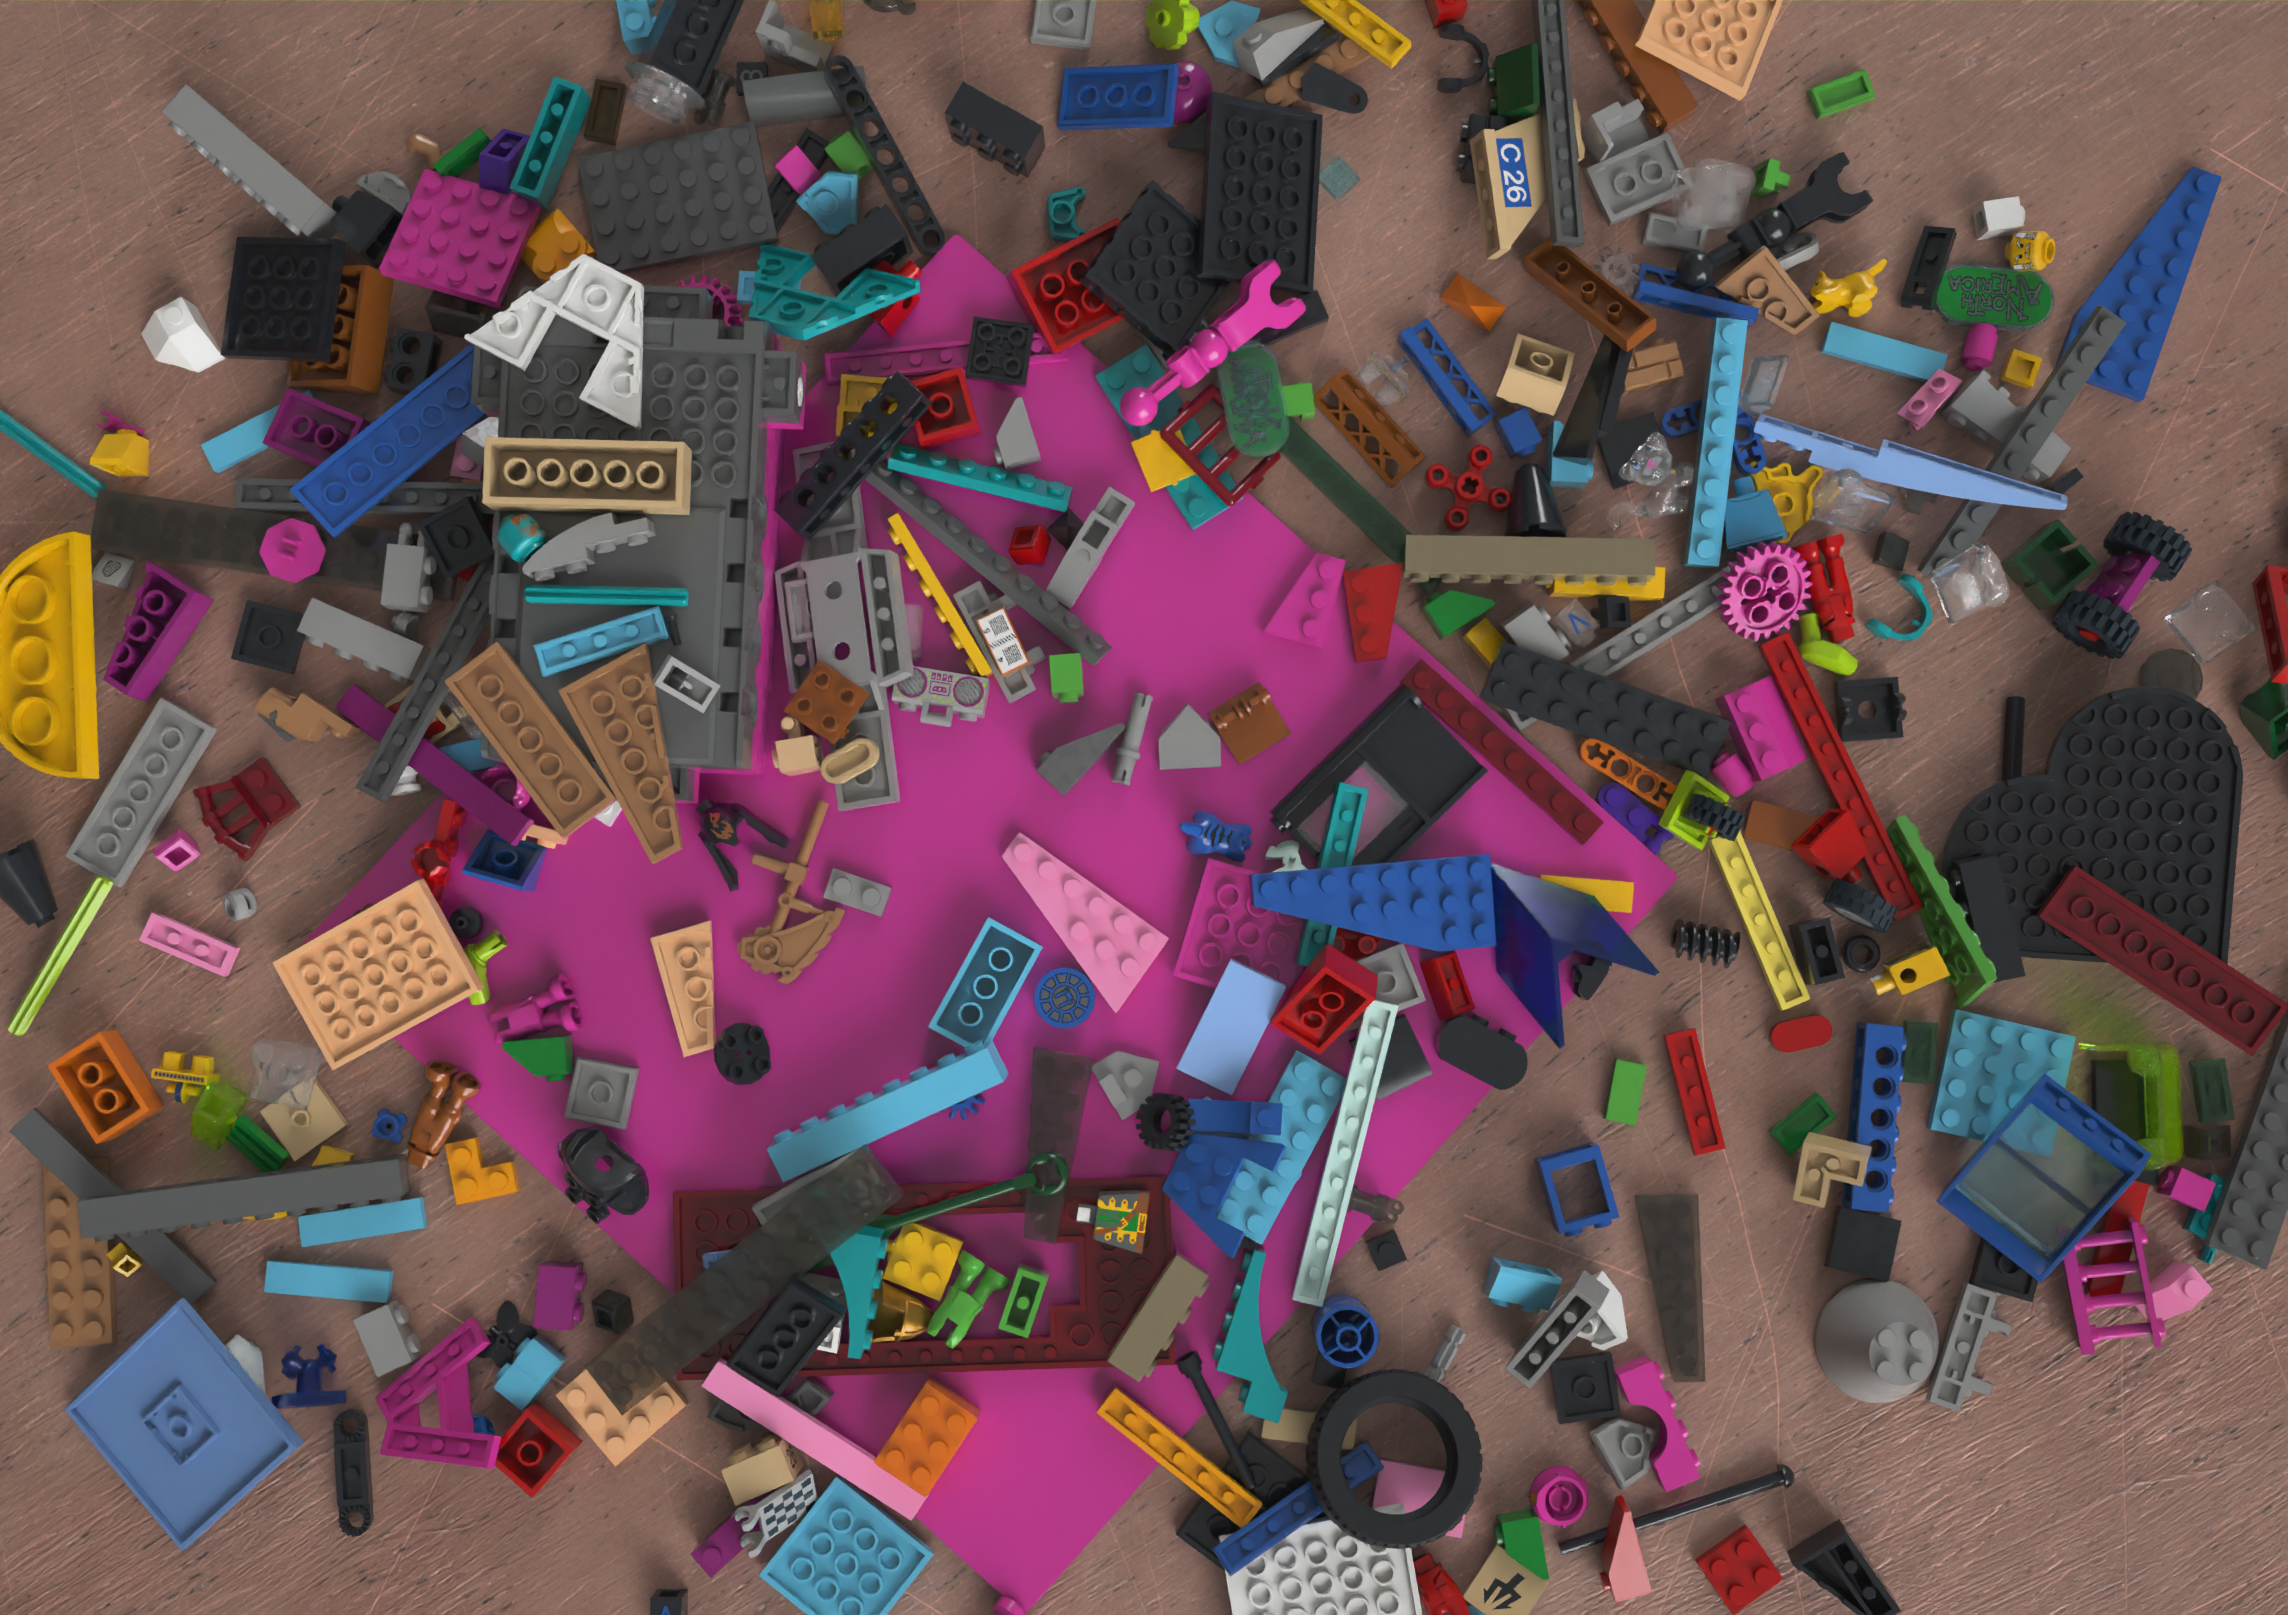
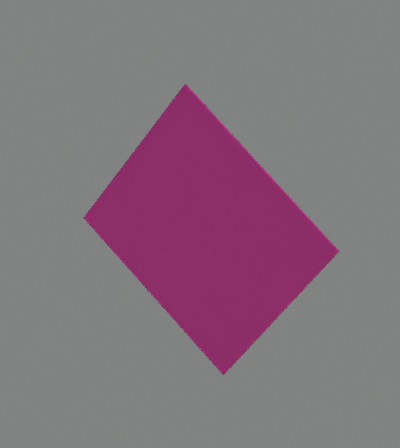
M953 235L921 270L922 274L917 278V280H920L921 291L917 293L920 296V300L897 331L890 336L874 321L847 351L970 339L974 317L1032 325L1033 323L1017 300L1007 277L960 235ZM1078 342L1067 348L1068 361L1029 365L1026 387L971 380L965 377L981 434L923 450L913 425L897 444L912 445L919 450L941 452L948 457L960 460L969 459L976 464L989 467L998 466L1006 470L1004 463L998 465L993 447L998 446L996 435L1015 399L1022 397L1041 461L1010 470L1009 472L1030 474L1037 479L1059 481L1066 486L1073 487L1068 508L1083 523H1085L1091 511L1095 510L1109 486L1135 502L1134 508L1106 550L1102 561L1073 607L1069 609L1058 602L1070 613L1077 615L1092 631L1103 636L1105 641L1112 646L1107 656L1095 666L1091 665L1081 656L1084 697H1078V702L1060 703L1059 699H1054L1051 689L1049 655L1073 654L1077 652L1022 607L1017 605L1008 610L1007 614L1025 652L1041 646L1047 657L1033 665L1036 672L1031 674L1030 677L1037 690L1010 704L993 674L988 677L991 683L985 718L977 717L976 722L958 719L959 714L954 713L951 727L921 723L922 708H917L916 712L899 710L898 704H894L891 700L894 684L886 687L901 802L838 811L835 784L827 782L823 778L821 771L788 776L781 773L780 769L775 768L773 764L772 750L776 749L775 741L789 739L788 734L781 729V721L785 716L789 715L784 712V709L795 695L789 693L776 589L773 684L769 731L770 747L763 775L700 773L698 803H676L683 849L656 864L650 862L623 810L611 827L595 817L568 837L566 845L556 844L555 849L547 847L534 891H521L462 874L465 864L487 829H490L467 811L466 821L463 827H459L457 840H459L457 854L451 858V865L449 867L451 879L448 886L444 887L441 897L444 901L442 912L448 923L452 913L459 908L470 907L481 913L483 917L481 932L472 938L457 937L463 950L468 944L477 945L494 930L500 931L498 937L501 934L506 937L508 946L488 959L486 976L491 997L486 1003L471 1005L467 997L395 1036L394 1039L424 1067L431 1060L444 1061L459 1067L457 1074L469 1072L476 1076L482 1086L475 1097L467 1098L465 1104L565 1196V1190L569 1187L564 1178V1175L567 1173V1167L561 1162L557 1147L570 1133L577 1129L598 1128L607 1135L609 1140L612 1139L635 1160V1163L640 1164L646 1171L649 1184L648 1201L634 1215H623L608 1206L610 1216L597 1225L675 1296L674 1191L786 1187L825 1164L783 1182L766 1150L774 1142L773 1137L786 1129L794 1132L801 1128V1123L812 1117L817 1116L818 1120L827 1117V1112L840 1104H844L845 1107L855 1104L854 1099L866 1092L871 1091L873 1095L883 1091V1085L894 1079H899L900 1082H903L910 1078L909 1074L920 1067L926 1066L929 1070L937 1066V1061L946 1055L954 1053L955 1057L966 1053L964 1046L930 1029L928 1026L988 917L1043 947L992 1039L1009 1074L1004 1082L987 1089L983 1093L977 1094V1096L983 1097L986 1101L983 1105L973 1102L979 1110L976 1115L967 1108V1119L962 1120L960 1110H957L954 1119L949 1118V1113L952 1108L948 1107L943 1112L938 1111L864 1145L886 1184L1004 1181L1025 1174L1027 1163L1031 1158L1044 1152L1057 1154L1064 1160L1068 1168V1179L1169 1175L1179 1153L1175 1149L1174 1151L1152 1149L1151 1146H1146L1144 1144L1145 1140L1140 1139L1138 1136L1142 1130L1136 1129V1124L1141 1123V1119H1136L1137 1113L1142 1114L1143 1111L1140 1109L1122 1120L1091 1069L1092 1065L1115 1051L1159 1061L1151 1097L1155 1093H1166L1182 1096L1186 1101H1188V1098L1204 1099L1207 1095L1212 1100L1267 1102L1295 1050L1347 1078L1353 1054L1349 1040L1357 1037L1359 1027L1340 1034L1319 1055L1271 1025L1270 1021L1232 1095L1176 1069L1215 989L1175 977L1173 972L1208 858L1257 873H1270L1283 867V859H1265L1269 847H1277L1278 844L1284 841L1297 840L1287 830L1281 833L1270 822V819L1273 817L1270 810L1401 684L1400 681L1420 659L1425 661L1604 822L1584 845H1580L1423 704L1433 717L1488 770L1483 777L1396 860L1407 861L1490 854L1496 946L1455 950L1475 1005V1009L1460 1015L1471 1018L1474 1013L1489 1021L1487 1027L1498 1033L1499 1029L1502 1028L1516 1035L1517 1037L1514 1042L1522 1045L1526 1051L1575 995L1572 992L1574 982L1571 981L1573 974L1571 970L1572 965H1586L1589 959L1587 952L1576 949L1577 943H1597L1607 954L1611 955L1675 883L1677 874L1396 623L1393 622L1387 659L1356 663L1343 576L1341 577L1322 649L1263 634V631L1316 552L1248 492L1244 495L1243 500L1192 531L1164 487L1154 492L1150 491L1131 446V442L1135 440L1095 379L1097 374L1108 367ZM826 374L805 396L803 430L785 429L782 495L791 491L797 484L793 450L833 442L839 437L836 436L837 406L840 405L841 385L828 386ZM928 376L911 377L907 379L909 381H914ZM893 449L884 457V460H889ZM899 472L905 478L913 481L924 494L936 500L940 507L951 516L958 518L973 534L983 538L987 545L995 552L1006 557L1011 565L1022 574L1029 576L1038 587L1046 591L1067 553V550L1047 528L1064 512ZM864 480L860 484L867 546L869 549L891 550L897 553L899 557L913 666L974 676L965 662L966 659L970 658L965 648L963 647L958 650L949 635L954 632L950 623L947 621L943 624L935 612L934 607L938 606V603L934 596L931 595L927 598L918 582L923 578L918 569L911 571L904 560L903 555L907 551L903 544L900 543L896 546L887 529L892 527L888 518L897 513L900 515L982 654L983 652L953 594L978 581L982 582L988 596L996 593L997 597L1000 598L1006 594L869 482ZM780 517L778 570L801 560L804 537L799 535L782 517ZM1042 525L1051 538L1044 563L1018 565L1008 552L1015 527ZM860 561L857 565L871 670L876 673L862 561ZM840 643L835 648V656L838 660L846 659L850 654V648L847 643ZM1258 682L1270 694V700L1291 732L1290 735L1241 765L1237 763L1220 735L1221 767L1160 770L1158 737L1161 735V730L1181 712V709L1187 703L1209 724L1215 727L1207 713ZM1134 692L1153 697L1138 753L1141 754L1140 759L1135 762L1130 786L1111 781L1119 756L1116 754L1117 748H1121L1125 731L1065 797L1037 773L1036 770L1040 766L1036 762L1048 749L1053 752L1057 747L1119 723L1126 727L1134 699ZM930 706L929 712L946 714L947 708ZM805 726L806 736L813 735L821 740L824 757L830 754V742ZM1363 768L1357 769L1343 782L1369 789L1354 857L1401 812L1400 805ZM486 770L475 772L472 774H474L481 780L482 775ZM441 792L301 946L343 923V920L353 916L358 910L364 909V906L367 904L375 905L415 881L423 879L412 869L410 858L415 859L416 854L412 853V851L418 844L434 839L444 799H453L444 792ZM1334 792L1302 823L1304 831L1320 847H1322ZM530 797L527 805L521 811L534 820L533 824L555 829L532 797ZM709 797L715 804L719 802L743 805L764 823L790 839L786 847L770 843L761 833L747 825L746 820L743 819L737 828V837L740 843L736 847L725 843L715 844L737 871L739 889L731 892L718 865L698 836L701 832L699 818L701 816L695 809ZM821 800L829 803V807L806 867L810 868L804 885H799L795 898L811 903L812 907L823 911H835L837 907L846 911L838 928L829 934L833 936L826 947L817 951L816 953L819 955L813 963L801 968L800 970L803 972L787 985L777 981L783 977L782 972L774 973L772 971L769 975L762 974L761 970L756 972L751 968L752 964L741 959V954L738 953V943L742 941L743 937H748L750 933L754 934L755 929L758 927L766 928L767 925L772 924L779 905L778 898L783 894L788 881L784 879L785 875L752 864V859L755 852L788 864L795 862L817 801ZM1197 811H1209L1223 823L1246 824L1250 826L1252 832L1248 836L1251 839L1252 846L1249 850L1243 852L1246 857L1242 862L1233 861L1217 852L1197 856L1187 850L1186 841L1189 840V834L1184 833L1179 828V824L1182 822L1193 823L1192 817ZM1019 832L1169 938L1116 1014L1002 858V855ZM526 836V840L537 843L538 838ZM1300 844L1298 854L1301 864L1307 869H1316L1318 861ZM833 868L891 887L892 891L883 917L824 898L823 896ZM1540 875L1634 882L1632 913L1539 906ZM790 908L783 930L807 922L818 915L811 912L807 914ZM712 921L716 1039L725 1028L736 1023H748L752 1026L757 1025L761 1027L770 1047L771 1060L770 1071L764 1074L761 1079L748 1085H736L727 1081L719 1073L714 1062V1048L690 1056H683L650 938ZM1381 938L1377 948L1370 955L1401 942ZM1404 943L1426 1001L1398 1011L1396 1017L1402 1014L1406 1016L1433 1074L1380 1100H1377L1375 1097L1333 1267L1493 1088L1491 1085L1441 1060L1435 1049L1436 1032L1447 1019L1440 1020L1438 1018L1420 967V962L1450 951L1437 952ZM1061 967L1073 968L1085 974L1093 984L1095 992L1094 1008L1088 1019L1079 1026L1068 1029L1056 1028L1046 1023L1038 1014L1034 1003L1035 988L1040 979L1051 970ZM560 973L564 974L574 989L575 998L544 1007V1011L548 1013L570 1002H577L582 1014V1027L577 1030L568 1031L563 1025L547 1028L546 1032H535L518 1040L572 1035L574 1069L578 1056L640 1068L627 1129L623 1130L564 1118L574 1072L565 1074V1080L546 1082V1076L535 1077L502 1049V1043L497 1044L494 1039V1034L510 1028L508 1019L489 1023L487 1014L500 1006L523 1000L532 993L536 995L547 990L550 978ZM1341 1099L1302 1169L1303 1175L1293 1186L1263 1244H1255V1246L1265 1249L1266 1252L1259 1288V1323L1263 1346L1302 1303L1292 1300L1291 1296ZM1168 1110L1163 1113L1161 1118V1130L1164 1134L1168 1131L1171 1124V1116ZM602 1158L597 1159L594 1164L600 1171L611 1169ZM1048 1159V1163L1041 1165L1035 1162L1032 1166L1031 1172H1035L1037 1179H1062V1176H1058L1055 1168L1058 1163L1052 1159ZM1170 1198L1172 1256L1177 1250L1207 1270L1208 1277L1206 1280L1210 1282L1201 1298L1195 1296L1189 1306L1193 1309L1185 1323L1182 1325L1178 1322L1174 1328L1175 1361L1182 1355L1197 1350L1203 1362L1201 1364L1203 1369L1201 1373L1216 1400L1236 1378V1376L1216 1370V1360L1212 1359V1354L1216 1342L1223 1341L1225 1330H1222L1221 1326L1226 1311L1232 1312L1235 1303L1234 1300H1231L1235 1282L1241 1283L1244 1271L1240 1270L1244 1253L1245 1251L1249 1253L1251 1251L1240 1244L1234 1259L1227 1256ZM584 1200L575 1204L587 1215L586 1209L590 1206ZM1046 1212L936 1215L920 1220V1222L936 1227V1230L963 1240L964 1243L960 1253L962 1250H965L986 1264L966 1291L970 1295H972L987 1266L1012 1281L1006 1290H996L987 1298L982 1305L983 1309L975 1316L963 1338L1019 1336L1001 1330L998 1327L1020 1263L1050 1272L1029 1336L1050 1335L1049 1304L1080 1303L1078 1242L1047 1243ZM806 1224L801 1225V1226H800V1229H801V1228H804V1227H807V1226H810V1225H806ZM903 1226L897 1228L887 1238L894 1241L900 1234ZM770 1252V1266L772 1267L770 1269L771 1303L792 1277L781 1269L776 1252ZM886 1252L885 1259L880 1258L878 1270H883V1275L888 1265L889 1252ZM957 1258L941 1301L885 1280L883 1277L882 1281L917 1297L934 1314L947 1296L949 1286H953L957 1279L960 1265ZM835 1264L809 1272L840 1279ZM848 1307L842 1323L840 1342H847L850 1338ZM947 1318L944 1326L935 1337L925 1331L911 1339L947 1338L956 1323ZM1176 1363L1175 1365L1156 1366L1149 1377L1144 1375L1140 1382L1117 1367L811 1376L834 1392L826 1405L813 1417L875 1457L929 1375L981 1410L977 1421L915 1516L998 1593L1017 1602L1022 1607L1024 1613H1027L1159 1465V1462L1096 1413V1410L1115 1386L1119 1387L1181 1438L1206 1412L1191 1379L1186 1378L1185 1374L1180 1373ZM794 1377L781 1394L785 1396L794 1391L807 1377Z

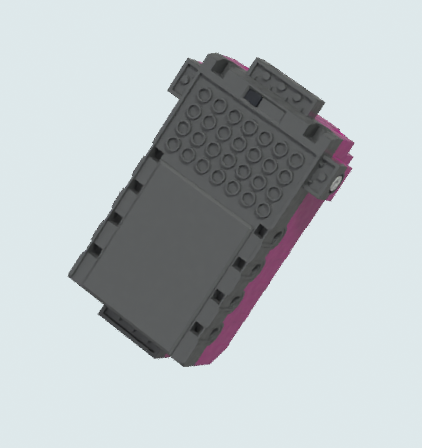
M643 285L642 414L640 431L583 402L579 398L609 342L558 315H555L525 371L474 345L471 403L489 417L499 418L498 437L685 442L692 450L690 515L613 513L619 518L620 523L647 517L654 523L656 536L649 537L648 542L641 545L629 546L628 543L615 545L616 550L608 553H597L594 550L596 563L587 565L586 571L568 574L566 570L554 573L555 578L535 581V578L532 579L523 574L522 566L526 562H516L511 559L497 541V533L501 528L500 523L505 517L511 514H529L545 531L548 539L547 542L576 524L607 513L495 510L492 533V549L495 550L494 574L491 575L488 606L489 614L491 615L490 640H487L486 649L495 642H500L608 784L558 690L628 652L545 678L542 676L533 645L656 606L529 603L525 601V587L528 584L687 589L689 592L688 606H660L664 618L677 615L676 623L682 644L673 645L668 622L665 620L670 639L648 645L653 677L656 676L669 654L721 685L704 714L655 686L675 802L698 803L700 773L763 775L770 747V710L776 622V581L774 572L778 571L780 516L774 509L779 504L782 496L785 429L803 430L806 366L797 352L782 351V343L769 322L744 321V327H728L724 320L712 319L713 298L706 288ZM482 732V757L505 763Z

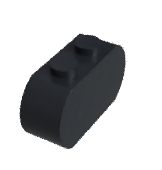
M1474 1013L1471 1018L1458 1015L1447 1019L1440 1025L1435 1035V1049L1441 1060L1499 1090L1515 1086L1524 1077L1528 1065L1527 1054L1522 1045L1514 1042L1517 1037L1516 1035L1502 1028L1499 1029L1498 1033L1487 1027L1489 1021Z

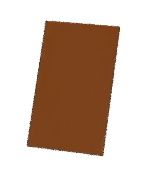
M1752 800L1743 838L1794 851L1791 845L1817 820L1818 816Z

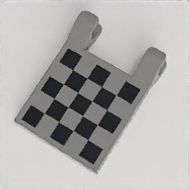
M810 1469L756 1505L742 1506L735 1511L734 1518L736 1521L743 1517L749 1518L741 1524L743 1531H750L759 1519L761 1531L746 1533L740 1539L742 1547L749 1543L755 1544L747 1550L749 1557H756L761 1552L765 1542L804 1517L816 1503L815 1483Z

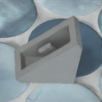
M669 654L651 682L703 714L721 686Z

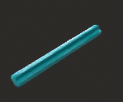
M0 409V430L90 496L96 499L103 497L107 491L105 484Z
M528 584L525 587L524 594L525 601L529 603L686 607L689 603V592L685 588Z

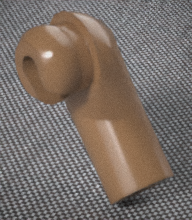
M421 133L412 134L406 141L407 149L411 153L415 152L416 154L421 153L425 155L430 170L438 172L433 164L442 158L439 144Z

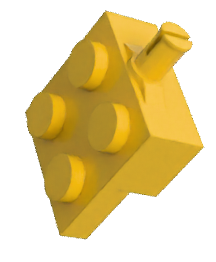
M841 374L836 436H840L843 427L852 422L861 413L862 406L878 394L887 378ZM897 403L890 406L888 414L896 410ZM876 426L869 430L868 437L876 432Z
M920 1221L904 1225L894 1241L888 1238L885 1239L888 1240L887 1252L889 1254L888 1265L883 1279L941 1301L964 1241L936 1230V1227Z

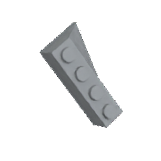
M1983 369L1960 385L1957 389L1958 393L1950 398L1940 413L1947 417L1946 420L1950 425L1958 429L1962 428L1969 433L1975 443L1987 446L1997 453L2027 408L2014 405L2009 401L2008 397L2011 393L2003 386H1999L1996 389L1990 384L1988 380L1991 378V375ZM2052 431L2022 476L2031 482L2037 483L2050 478L2071 450V447Z

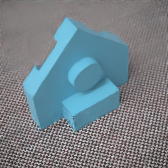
M1230 1L1200 17L1197 30L1205 40L1214 61L1241 68L1233 41L1253 23L1258 22L1261 9Z
M827 171L796 200L804 211L806 210L818 223L817 225L825 234L839 235L840 231L847 225L857 224L859 216L858 173Z

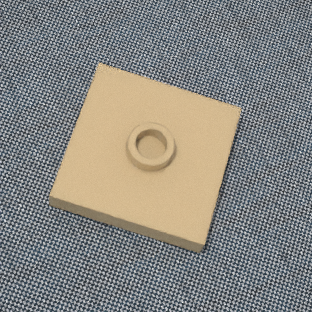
M310 1075L260 1111L294 1162L302 1159L349 1125L315 1075Z

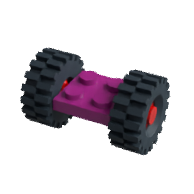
M2125 512L2121 514L2103 540V547L2108 550L2107 553L2111 558L2103 564L2101 573L2086 591L2081 590L2079 592L2078 590H2073L2067 594L2051 619L2053 626L2057 627L2056 630L2059 633L2065 634L2063 637L2074 641V644L2078 647L2086 648V651L2090 653L2095 652L2100 657L2106 655L2109 659H2120L2140 630V627L2137 626L2138 622L2131 619L2133 616L2127 613V611L2149 579L2156 580L2158 578L2160 581L2165 582L2166 580L2171 581L2176 577L2192 552L2189 541H2185V537L2181 533H2176V529L2172 526L2167 527L2163 524V521L2159 519L2155 521L2149 515L2141 516L2138 512H2133V514Z

